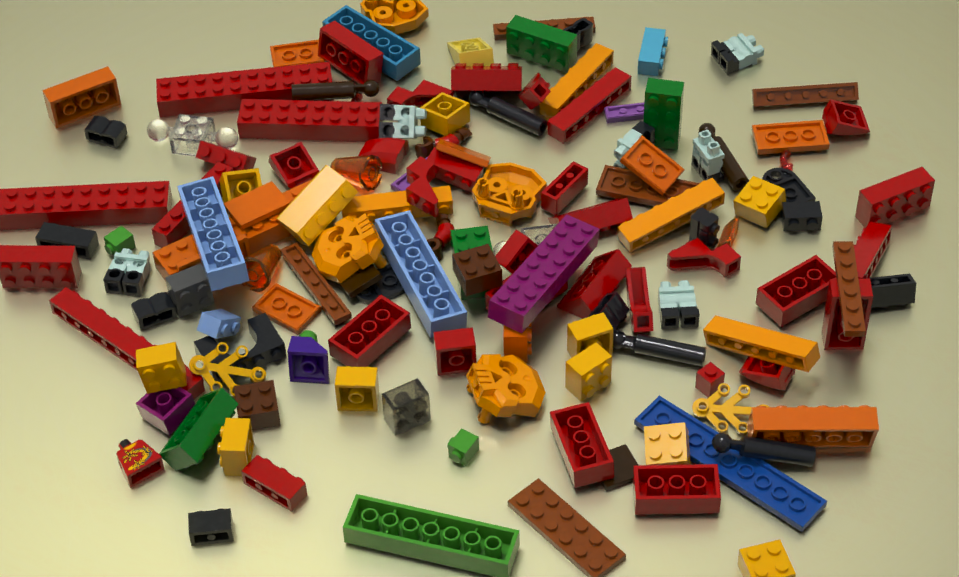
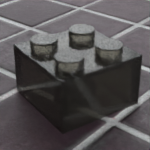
M418 378L382 393L384 420L395 436L431 420L429 393Z

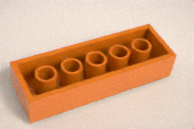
M804 405L798 407L757 406L751 409L747 423L749 437L809 445L815 448L872 447L879 431L877 407H870L868 405L849 407L847 405L839 407H828L826 405L818 407H807Z

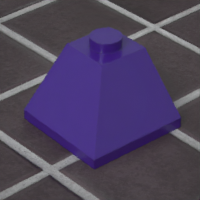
M291 336L287 351L290 382L329 384L328 351L312 337Z

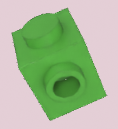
M123 226L118 227L104 237V247L109 255L114 256L116 252L121 253L123 248L130 250L136 248L133 234Z
M461 428L456 436L452 437L448 442L449 458L456 463L466 466L479 450V437Z

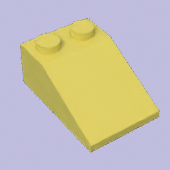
M480 37L447 42L455 65L456 63H466V66H473V63H484V66H490L491 63H494L493 48Z

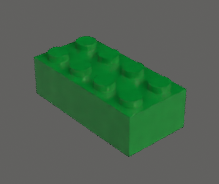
M515 15L506 26L508 54L566 73L576 63L577 34Z
M648 78L645 90L643 122L655 128L654 142L658 148L678 150L681 136L684 82Z
M488 226L450 230L453 254L485 244H489L492 250ZM458 281L461 300L484 298L485 293L489 291L486 290L466 296Z
M223 388L201 396L159 453L162 459L175 471L183 468L187 469L193 464H199L204 459L203 454L215 443L214 438L220 434L221 426H224L225 419L232 418L236 412L234 410L238 403Z

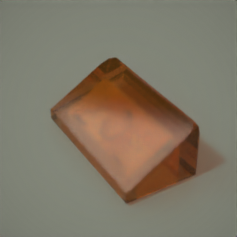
M738 216L725 225L717 247L727 243L732 248L739 228Z

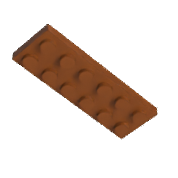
M605 165L596 188V195L615 199L628 198L630 202L656 206L666 202L671 197L680 195L686 189L699 185V183L677 179L662 196L631 170Z
M539 478L508 500V507L587 577H604L626 559V554Z

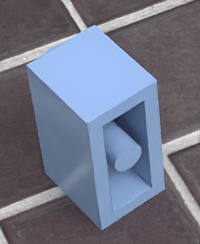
M224 309L205 311L201 314L197 331L215 339L235 336L240 329L241 317Z

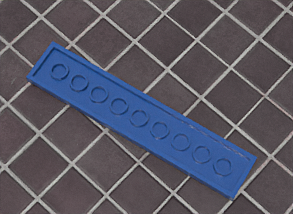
M660 395L634 419V425L643 431L644 426L685 422L689 432L690 461L695 464H718L719 479L801 532L827 505V500L762 459L742 457L738 450L730 449L726 453L715 451L712 446V439L719 432Z

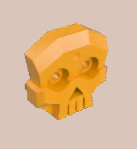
M363 0L360 3L361 14L397 35L417 29L429 16L428 8L420 0Z
M511 162L489 164L484 177L479 178L472 189V199L477 203L480 217L489 218L491 221L511 226L513 220L522 217H532L537 209V204L541 201V192L547 187V182L534 169Z
M366 213L359 218L344 217L335 222L336 226L323 230L318 236L312 252V257L323 277L338 283H342L357 270H363L373 263L377 269H382L387 264L386 259L380 253L384 244Z
M482 354L478 362L472 364L466 375L469 382L466 387L468 388L467 391L474 395L477 405L482 408L477 418L483 424L489 423L492 414L496 417H511L512 414L536 417L546 393L538 372L515 355L501 357V354Z

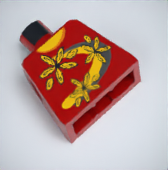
M124 439L119 443L118 447L120 450L117 451L116 455L119 466L130 488L165 470L161 455L143 440H137L131 444L128 439Z

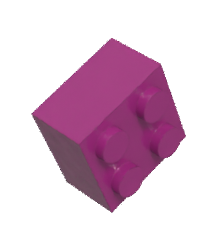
M178 387L149 394L146 393L136 405L142 419L170 436L195 405V401L191 393Z

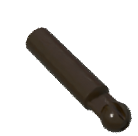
M368 80L364 84L356 85L353 81L291 85L292 100L351 99L356 94L374 97L379 93V84L374 80Z
M710 123L702 124L699 127V132L709 130L711 137L719 143L720 149L725 154L720 170L733 190L741 191L749 182V179L723 139L715 136V127Z

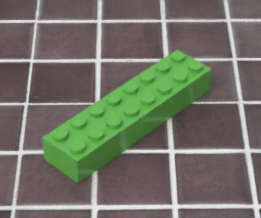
M359 494L355 495L343 525L345 543L494 577L510 576L520 546L519 530Z

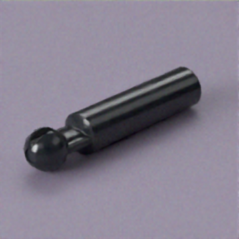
M472 91L469 94V101L473 106L485 107L488 113L538 136H542L546 131L547 120L497 97L489 98L485 96L483 91Z
M620 330L613 331L614 349L630 348L637 354L703 367L706 347L642 334L633 337L626 335Z
M719 433L712 439V446L715 451L726 453L730 449L738 450L742 457L812 467L816 456L815 447L749 436H743L740 440H734L726 433Z

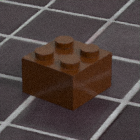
M489 244L452 254L453 271L466 296L503 286L502 269Z
M274 380L234 386L235 400L238 403V418H249L252 430L281 426Z

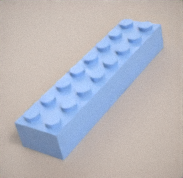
M214 177L177 186L211 291L221 290L250 281L245 260Z
M410 210L375 219V228L384 244L382 250L429 337H434L433 332L466 328L467 311Z

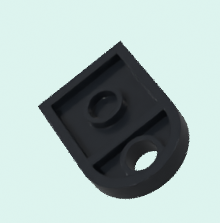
M773 168L765 172L762 180L785 189L786 202L816 200V197L800 178L789 169Z
M389 264L382 269H377L383 278L366 289L369 293H359L355 297L360 302L369 305L380 295L390 300L405 294V291Z

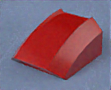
M832 99L829 100L822 115L827 134L849 136L870 132L861 106Z
M377 138L366 141L358 155L361 166L397 174L405 155L409 152L408 140Z
M301 141L294 146L269 156L268 162L282 182L291 189L312 180L319 173L317 166Z
M748 356L739 373L763 386L786 391L792 376L795 375V369Z

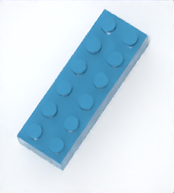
M347 5L322 21L323 26L333 21L338 22L383 52L382 72L396 81L421 64L419 47Z

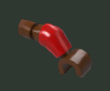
M458 128L452 134L436 138L434 142L432 138L423 136L424 144H417L415 146L417 158L420 156L423 158L428 157L440 139L460 145L472 133L468 128Z
M439 213L436 217L437 233L434 238L427 240L438 261L443 258L442 248L451 242L450 230H455L453 224L450 223L449 215Z

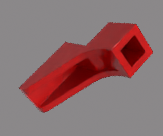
M538 72L518 96L532 110L551 92L548 89L550 84Z
M423 80L413 92L398 86L387 98V104L412 105L420 108L441 92L454 97V91Z
M420 156L406 168L407 182L410 183L406 188L407 202L436 218L439 215L437 208L438 198L429 184L435 178V164Z
M696 238L672 250L667 255V267L673 271L709 268L727 277L740 270L741 256L727 243L711 251L701 240Z
M645 267L625 268L627 306L630 309L631 329L633 332L653 331V312L649 302Z

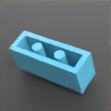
M645 27L638 59V74L658 76L659 69H663L664 59L662 58H665L666 48L664 47L668 46V37H665V29Z

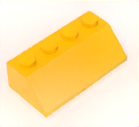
M325 165L276 219L300 244L309 246L354 198L358 191L347 179L328 165Z

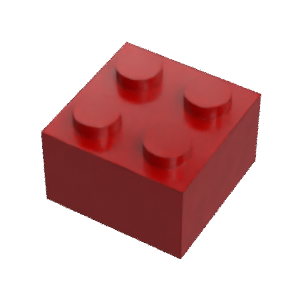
M473 327L433 332L438 376L465 373L469 371L473 363H477Z

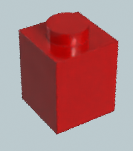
M709 362L696 372L695 388L709 398L718 390V386L724 383L725 373L712 362Z

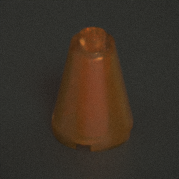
M374 155L336 158L330 166L347 179L350 184L364 191L375 190L382 178V174L379 173L380 168H382V162L378 156Z
M269 244L244 257L250 281L243 282V286H249V290L254 292L263 291L269 286L282 257L281 250L276 245Z

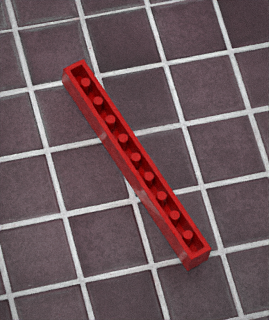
M67 287L49 300L54 315L135 370H137L136 350L157 346L152 345L145 337L137 335L130 327H125L118 319L110 317L103 309H98L91 301L83 299L76 291H72ZM185 365L187 386L181 388L191 393L195 400L205 391L204 379L201 375L193 374Z

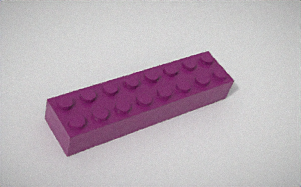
M566 214L489 300L488 318L519 333H523L597 247L600 229Z

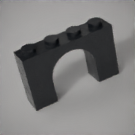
M266 313L248 319L249 333L256 344L248 351L246 357L239 358L230 366L252 370L255 367H263L266 364L286 357L285 343ZM211 336L194 341L196 355L206 356L218 345ZM231 354L218 355L210 363L219 364ZM209 371L215 381L224 383L217 372ZM229 374L231 379L237 377V375Z

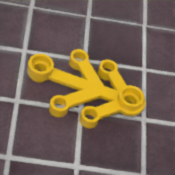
M220 342L206 356L196 355L192 357L189 362L190 371L195 375H202L210 386L211 392L214 391V384L219 385V388H223L220 382L214 380L209 371L217 372L233 397H235L232 389L238 385L234 383L229 374L249 377L253 383L262 382L266 378V372L262 367H255L251 370L230 366L239 358L247 356L248 349L243 345L239 346L233 354L219 364L210 362L218 355H224L228 352L229 347L225 342ZM220 345L225 346V352L219 350ZM244 349L245 355H240L238 350ZM196 362H202L203 367L197 368ZM256 371L261 372V378L255 376Z
M722 383L718 386V390L709 398H699L693 403V413L699 418H707L716 428L717 432L726 433L728 431V423L724 420H719L714 413L722 414L736 429L738 435L745 436L747 434V423L740 422L735 415L750 416L751 409L755 407L735 405L742 399L749 397V386L741 385L738 388V392L725 403L714 405L721 397H727L730 393V386ZM726 388L727 392H721L720 389ZM745 389L748 393L743 394L741 390ZM704 405L706 406V409L702 410L699 408V406ZM724 425L726 428L721 430L718 426ZM743 426L746 430L740 431L739 427Z

